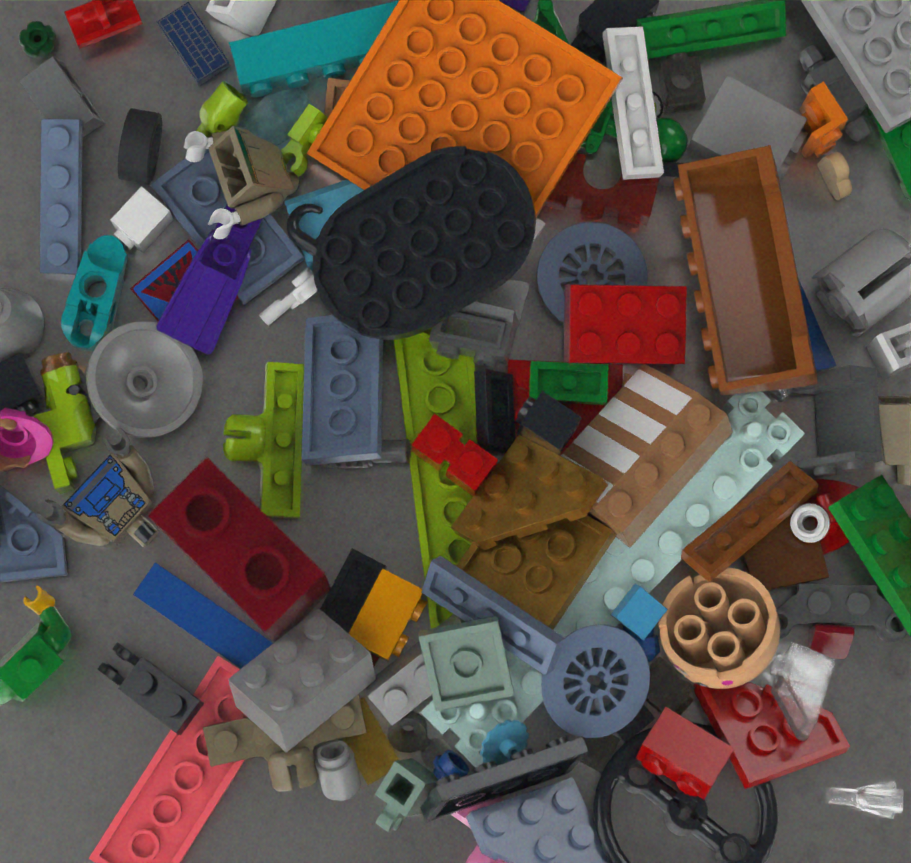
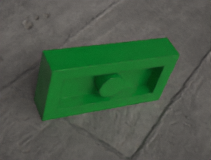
M531 361L529 397L537 399L543 391L560 403L606 405L609 364Z

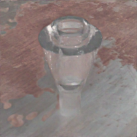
M896 781L857 787V790L831 788L830 803L856 805V808L894 820L895 813H903L904 789H896Z

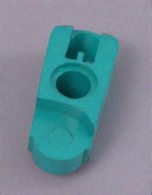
M112 235L98 237L93 243L89 244L87 251H84L62 314L61 327L64 336L73 347L81 351H94L98 343L113 328L124 284L123 276L128 255L122 242ZM93 283H105L107 286L103 295L96 298L88 296V289ZM86 322L93 323L90 336H85L81 332V326Z

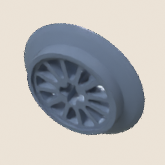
M583 222L563 229L549 241L538 263L537 284L543 302L556 318L564 323L565 293L561 285H588V280L582 278L581 274H587L589 268L596 269V275L602 277V280H598L595 285H619L608 279L623 277L624 285L647 286L648 273L644 256L637 244L625 232L605 223ZM590 247L600 248L596 261H593L591 258ZM580 248L585 249L586 262L581 260L575 252ZM604 251H608L614 256L605 264L600 263ZM567 256H570L579 268L564 264L563 261ZM616 262L620 263L622 270L607 271ZM559 271H566L576 275V277L561 279L559 278Z
M608 625L583 627L565 637L566 639L555 670L546 676L542 674L541 692L548 714L560 728L575 736L598 738L619 731L635 718L648 694L650 669L644 650L627 632ZM597 648L593 659L591 649ZM607 650H611V653L605 659ZM580 653L583 654L584 665L576 660V656ZM619 660L621 663L620 666L612 668L615 665V663ZM571 662L578 668V672L567 671ZM590 674L593 676L597 675L601 679L598 686L587 682ZM623 675L622 682L612 681L613 678ZM565 677L576 679L563 685ZM610 688L620 689L616 697L610 693ZM574 692L572 696L567 700L566 694ZM604 695L610 699V703L605 707L602 699ZM581 700H582L580 709H579V710L575 709V707H576V706L581 702ZM594 700L596 709L595 711H590L592 702Z

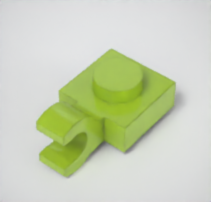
M308 104L287 134L291 140L281 149L286 165L291 158L296 157V161L290 170L297 176H301L308 167L306 153L328 119L311 104Z

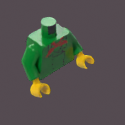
M40 586L35 587L38 590V595L34 601L26 596L23 599L24 604L40 616V621L0 659V705H4L12 699L24 701L65 661L69 649L67 644L71 640L72 633L59 611L54 607L55 598Z

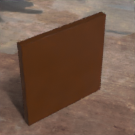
M792 514L743 554L748 574L759 580L767 590L829 578L820 541L806 543L799 540L791 530L790 520ZM814 517L805 519L804 528L806 530L812 531L816 528Z

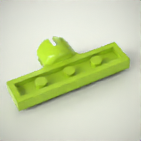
M267 362L265 365L263 413L260 415L232 414L224 425V436L245 437V439L227 438L226 443H223L225 457L231 461L255 462L260 465L259 508L270 518H300L304 364Z

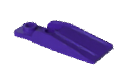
M226 204L224 209H227L231 213L235 212L234 208H230ZM263 218L243 226L240 223L233 224L229 235L224 239L213 237L215 230L223 225L217 223L215 230H211L183 274L156 325L157 331L207 355L213 352L243 282L252 252L250 245Z

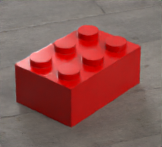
M565 285L564 362L685 364L687 286Z

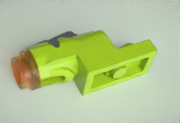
M70 352L54 354L41 360L43 368L40 370V375L44 384L46 409L50 408L51 410L34 415V418L44 423L53 435L54 443L49 455L46 456L54 489L60 494L75 490L73 479L78 478L73 457H66L65 453L93 445L96 436L95 423L100 418L90 400L86 377L79 368L78 362L72 359Z

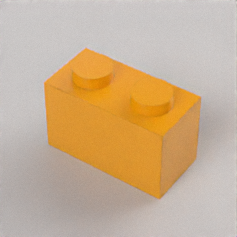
M382 568L348 634L370 653L389 662L392 654L400 657L409 640V636L403 634L410 620L417 623L427 605V601L421 599L424 595L421 593L422 588Z

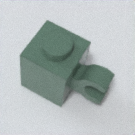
M413 758L394 761L375 793L376 796L387 803L385 809L379 815L376 824L390 832L392 828L398 830L405 817L422 814L420 807L429 797L428 793L437 786L436 782L438 779L434 773Z

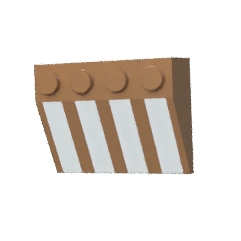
M643 364L564 451L561 457L602 477L608 484L587 514L594 520L612 529L616 534V538L630 548L733 431L728 415L701 394L658 370Z

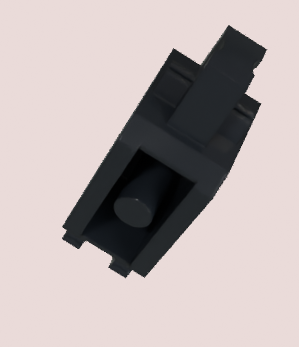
M595 0L579 15L577 36L570 45L595 61L599 59L603 63L606 61L602 34L606 28L637 27V19L656 16L659 1Z

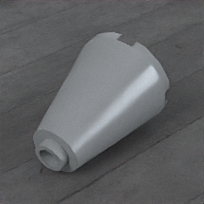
M0 288V362L20 353L25 358H28L42 341L45 318L39 305L30 295L14 288Z

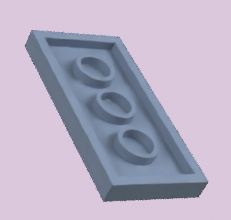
M206 149L204 158L201 161L190 162L185 158L150 184L154 192L198 248L201 247L211 230H215L217 223L208 225L211 215L217 209H224L227 204L209 149ZM271 214L262 219L250 245V248H252L250 260L237 294L238 299L243 305L304 260L302 253Z
M333 315L306 318L302 461L307 466L381 459L383 340L369 338L353 332L341 324Z

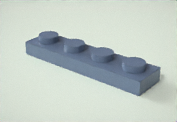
M41 119L40 273L76 274L81 262L83 120Z
M439 556L431 561L421 593L465 622L498 616L505 649L545 676L555 670L566 638L443 557Z

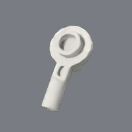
M309 267L291 281L295 288L283 299H276L259 314L268 326L289 308L293 310L317 292L313 272Z

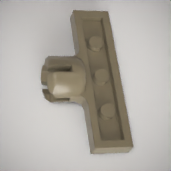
M359 694L288 752H285L249 718L203 727L211 767L254 757H264L268 763L272 787L281 792L294 790L289 766H296L300 788L309 787L317 782L319 776L315 765V746L320 743L367 733Z

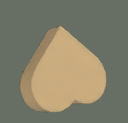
M834 152L823 157L818 162L817 167L831 195L836 200L851 195L850 171L844 156L839 152Z

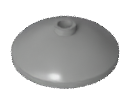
M153 322L128 323L107 334L92 352L86 373L88 394L100 417L114 429L119 427L127 435L140 438L161 436L185 423L198 405L203 385L201 366L193 348L157 331V323ZM138 377L144 381L145 387L143 390H138L134 387V378Z

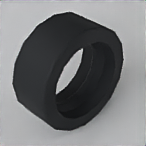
M131 108L127 113L118 153L117 172L119 179L147 185L151 183L156 170L161 145L162 115L160 113Z

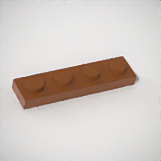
M789 461L683 548L681 559L710 583L790 516L798 507L814 496L818 491L819 484L793 462Z

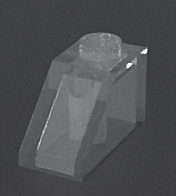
M792 642L784 654L778 652L773 661L770 674L775 676L771 693L796 738L805 741L816 726L836 659Z

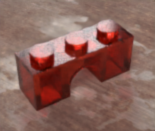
M576 153L545 203V206L558 210H564L566 206L580 209V213L589 218L601 219L603 215L618 219L617 223L620 225L639 228L640 225L647 226L660 177L623 180L621 171L619 181L613 187L597 189L591 186L584 177L583 168L586 155Z

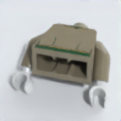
M232 126L228 131L212 133V137L209 138L201 132L193 131L185 139L184 148L187 149L185 158L190 162L201 161L204 158L206 149H209L227 205L235 209V212L231 213L227 209L221 208L215 210L211 215L208 225L214 223L223 224L215 230L213 237L216 239L226 238L233 224L240 223L243 226L278 210L282 206L283 200L288 195L295 193L298 188V176L288 171L278 146L255 136L247 129Z

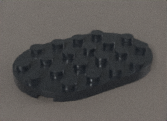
M455 146L438 149L419 157L347 200L326 221L320 232L321 237L317 245L316 254L313 255L314 282L321 300L341 324L353 332L369 338L380 340L402 339L414 336L433 327L506 283L520 269L531 250L536 229V214L530 192L520 174L504 159L489 151L485 153L467 149L466 146Z

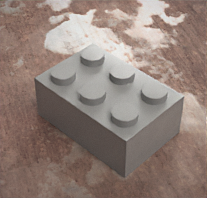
M318 608L231 676L228 681L235 706L285 752H288L373 683L376 677L371 653Z

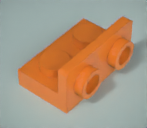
M824 81L810 89L799 109L800 115L807 118L803 128L810 134L809 139L801 150L803 157L807 158L813 153L820 157L832 150L837 145L835 141L843 136L841 131L849 120Z

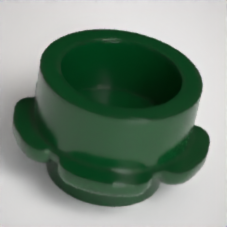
M41 21L30 22L27 24V28L19 34V44L24 47L25 54L30 57H45L55 47L56 33L50 25H43ZM36 36L41 37V40L39 42L34 41V38Z

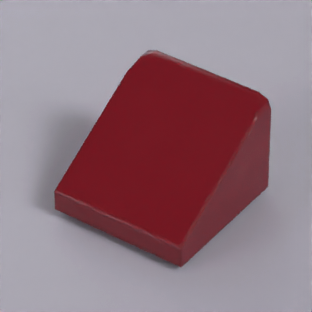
M824 624L812 626L809 628V656L845 659L848 656L855 629H852L850 626Z

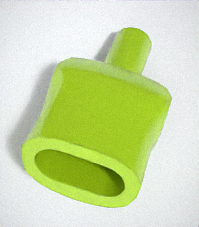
M222 81L210 98L202 104L199 111L202 123L196 131L203 133L209 138L212 133L228 131L232 126L237 127L240 114L248 104V100L238 89Z

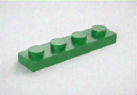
M752 0L637 19V27H643L647 58L651 59L785 37L786 6L785 0Z

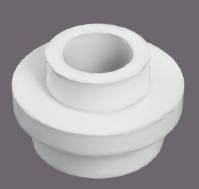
M804 504L793 512L790 526L793 534L799 540L806 543H814L822 540L827 535L830 528V519L822 507L816 504ZM808 517H815L818 521L817 527L812 531L804 528V521Z

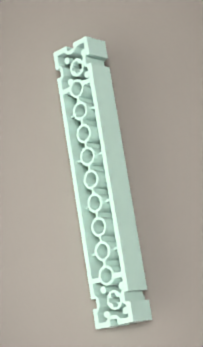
M762 391L734 394L722 408L728 414L733 433L630 548L615 537L554 628V631L565 638L572 632L587 626L608 625L616 627L620 622L611 613L633 585L637 584L650 593L682 560V549L730 511L773 467L766 459L771 456L778 461L805 433L784 412L775 418L766 409L771 400ZM505 649L514 696L435 711L432 700L420 712L442 736L450 729L460 739L454 748L474 768L483 763V757L480 752L483 748L482 742L486 739L489 731L507 719L511 721L519 720L522 723L543 702L541 692L542 673L507 649ZM582 653L576 656V660L580 663L584 660ZM571 662L567 671L572 672L576 666Z

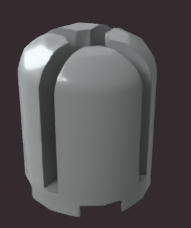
M874 230L812 277V279L818 278L821 289L815 294L821 305L834 321L841 317L848 325L855 329L849 333L850 335L860 336L911 297V258L904 257L911 251V245L904 237L892 230Z

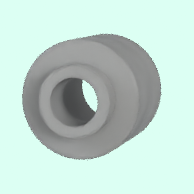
M333 740L322 744L317 750L315 765L323 794L332 800H347L355 795L361 787L354 753L345 742L340 740Z

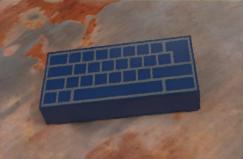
M189 2L157 21L159 28L198 86L230 67L229 61Z

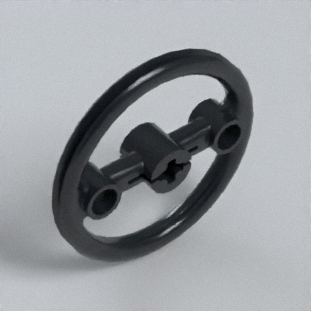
M692 722L718 738L712 726ZM652 727L636 734L613 754L601 774L593 804L594 825L597 829L600 844L610 863H631L619 846L611 819L613 792L618 783H622L623 787L632 794L644 795L664 811L663 819L665 825L672 833L678 836L694 835L715 852L718 863H766L776 839L778 825L777 801L771 781L753 787L759 804L760 823L757 839L752 845L745 836L739 833L730 834L708 816V807L705 800L698 796L693 797L684 792H677L659 776L649 772L642 765V762L636 758L642 743ZM635 767L643 769L648 775V783L644 785L635 784L630 779L629 770ZM688 806L692 812L690 817L683 821L679 818L681 810ZM726 842H734L741 848L742 857L740 860L734 861L725 855L724 844Z

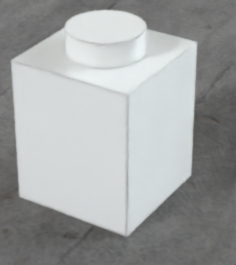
M141 186L110 220L117 230L113 234L114 237L118 238L127 249L131 250L135 246L144 253L174 219L170 210Z

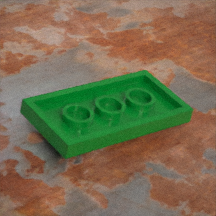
M881 474L829 506L828 509L911 637V519L896 497L893 489Z

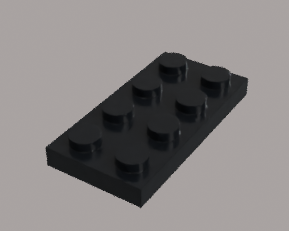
M568 736L560 737L547 743V749L533 753L532 748L525 749L510 756V762L497 766L496 761H490L474 768V774L460 778L459 773H455L441 778L436 782L437 786L428 793L429 797L420 807L425 821L429 822L570 773L589 752L583 737L569 741Z

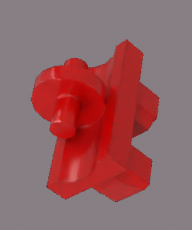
M92 0L64 12L79 49L143 24L133 0Z

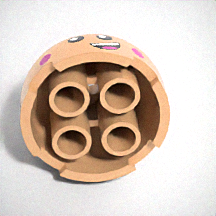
M726 568L710 583L701 575L693 578L689 575L670 591L663 602V606L668 610L658 621L662 646L675 669L693 683L714 689H726L743 685L761 674L770 664L777 651L780 640V621L774 602L765 586L755 577L744 571Z

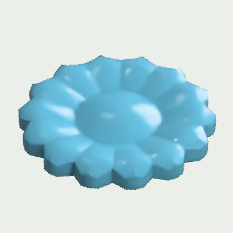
M509 719L497 724L493 730L487 733L486 739L482 742L483 748L480 754L483 757V762L496 761L497 766L510 762V756L522 751L528 745L526 741L529 737V733L526 731L527 726L521 724L519 720L511 721Z

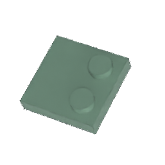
M498 616L419 631V641L435 711L514 696Z

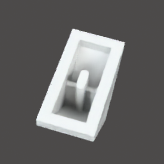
M911 323L877 335L866 346L883 380L911 367Z

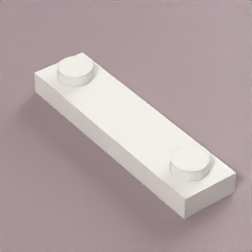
M643 27L606 28L602 35L607 68L623 78L611 97L623 180L659 178L664 173Z

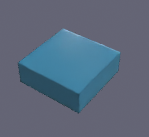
M634 584L611 615L644 641L668 609L641 586Z

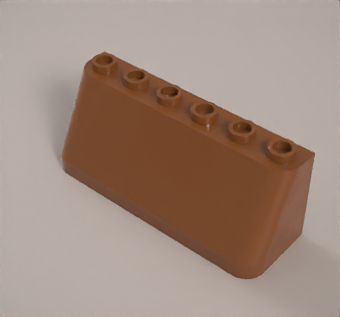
M771 145L678 165L680 177L674 178L673 183L677 201L684 200L687 214L681 215L680 221L684 238L691 237L694 252L687 253L691 276L698 275L701 288L694 290L698 313L705 312L708 327L701 328L705 351L712 350L715 365L708 366L712 389L719 388L723 396L818 384L784 201Z

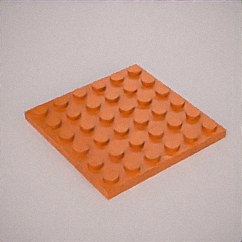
M399 0L306 154L365 190L419 157L438 149L466 146L467 149L485 153L489 151L504 159L520 174L530 192L537 218L623 78L499 0Z

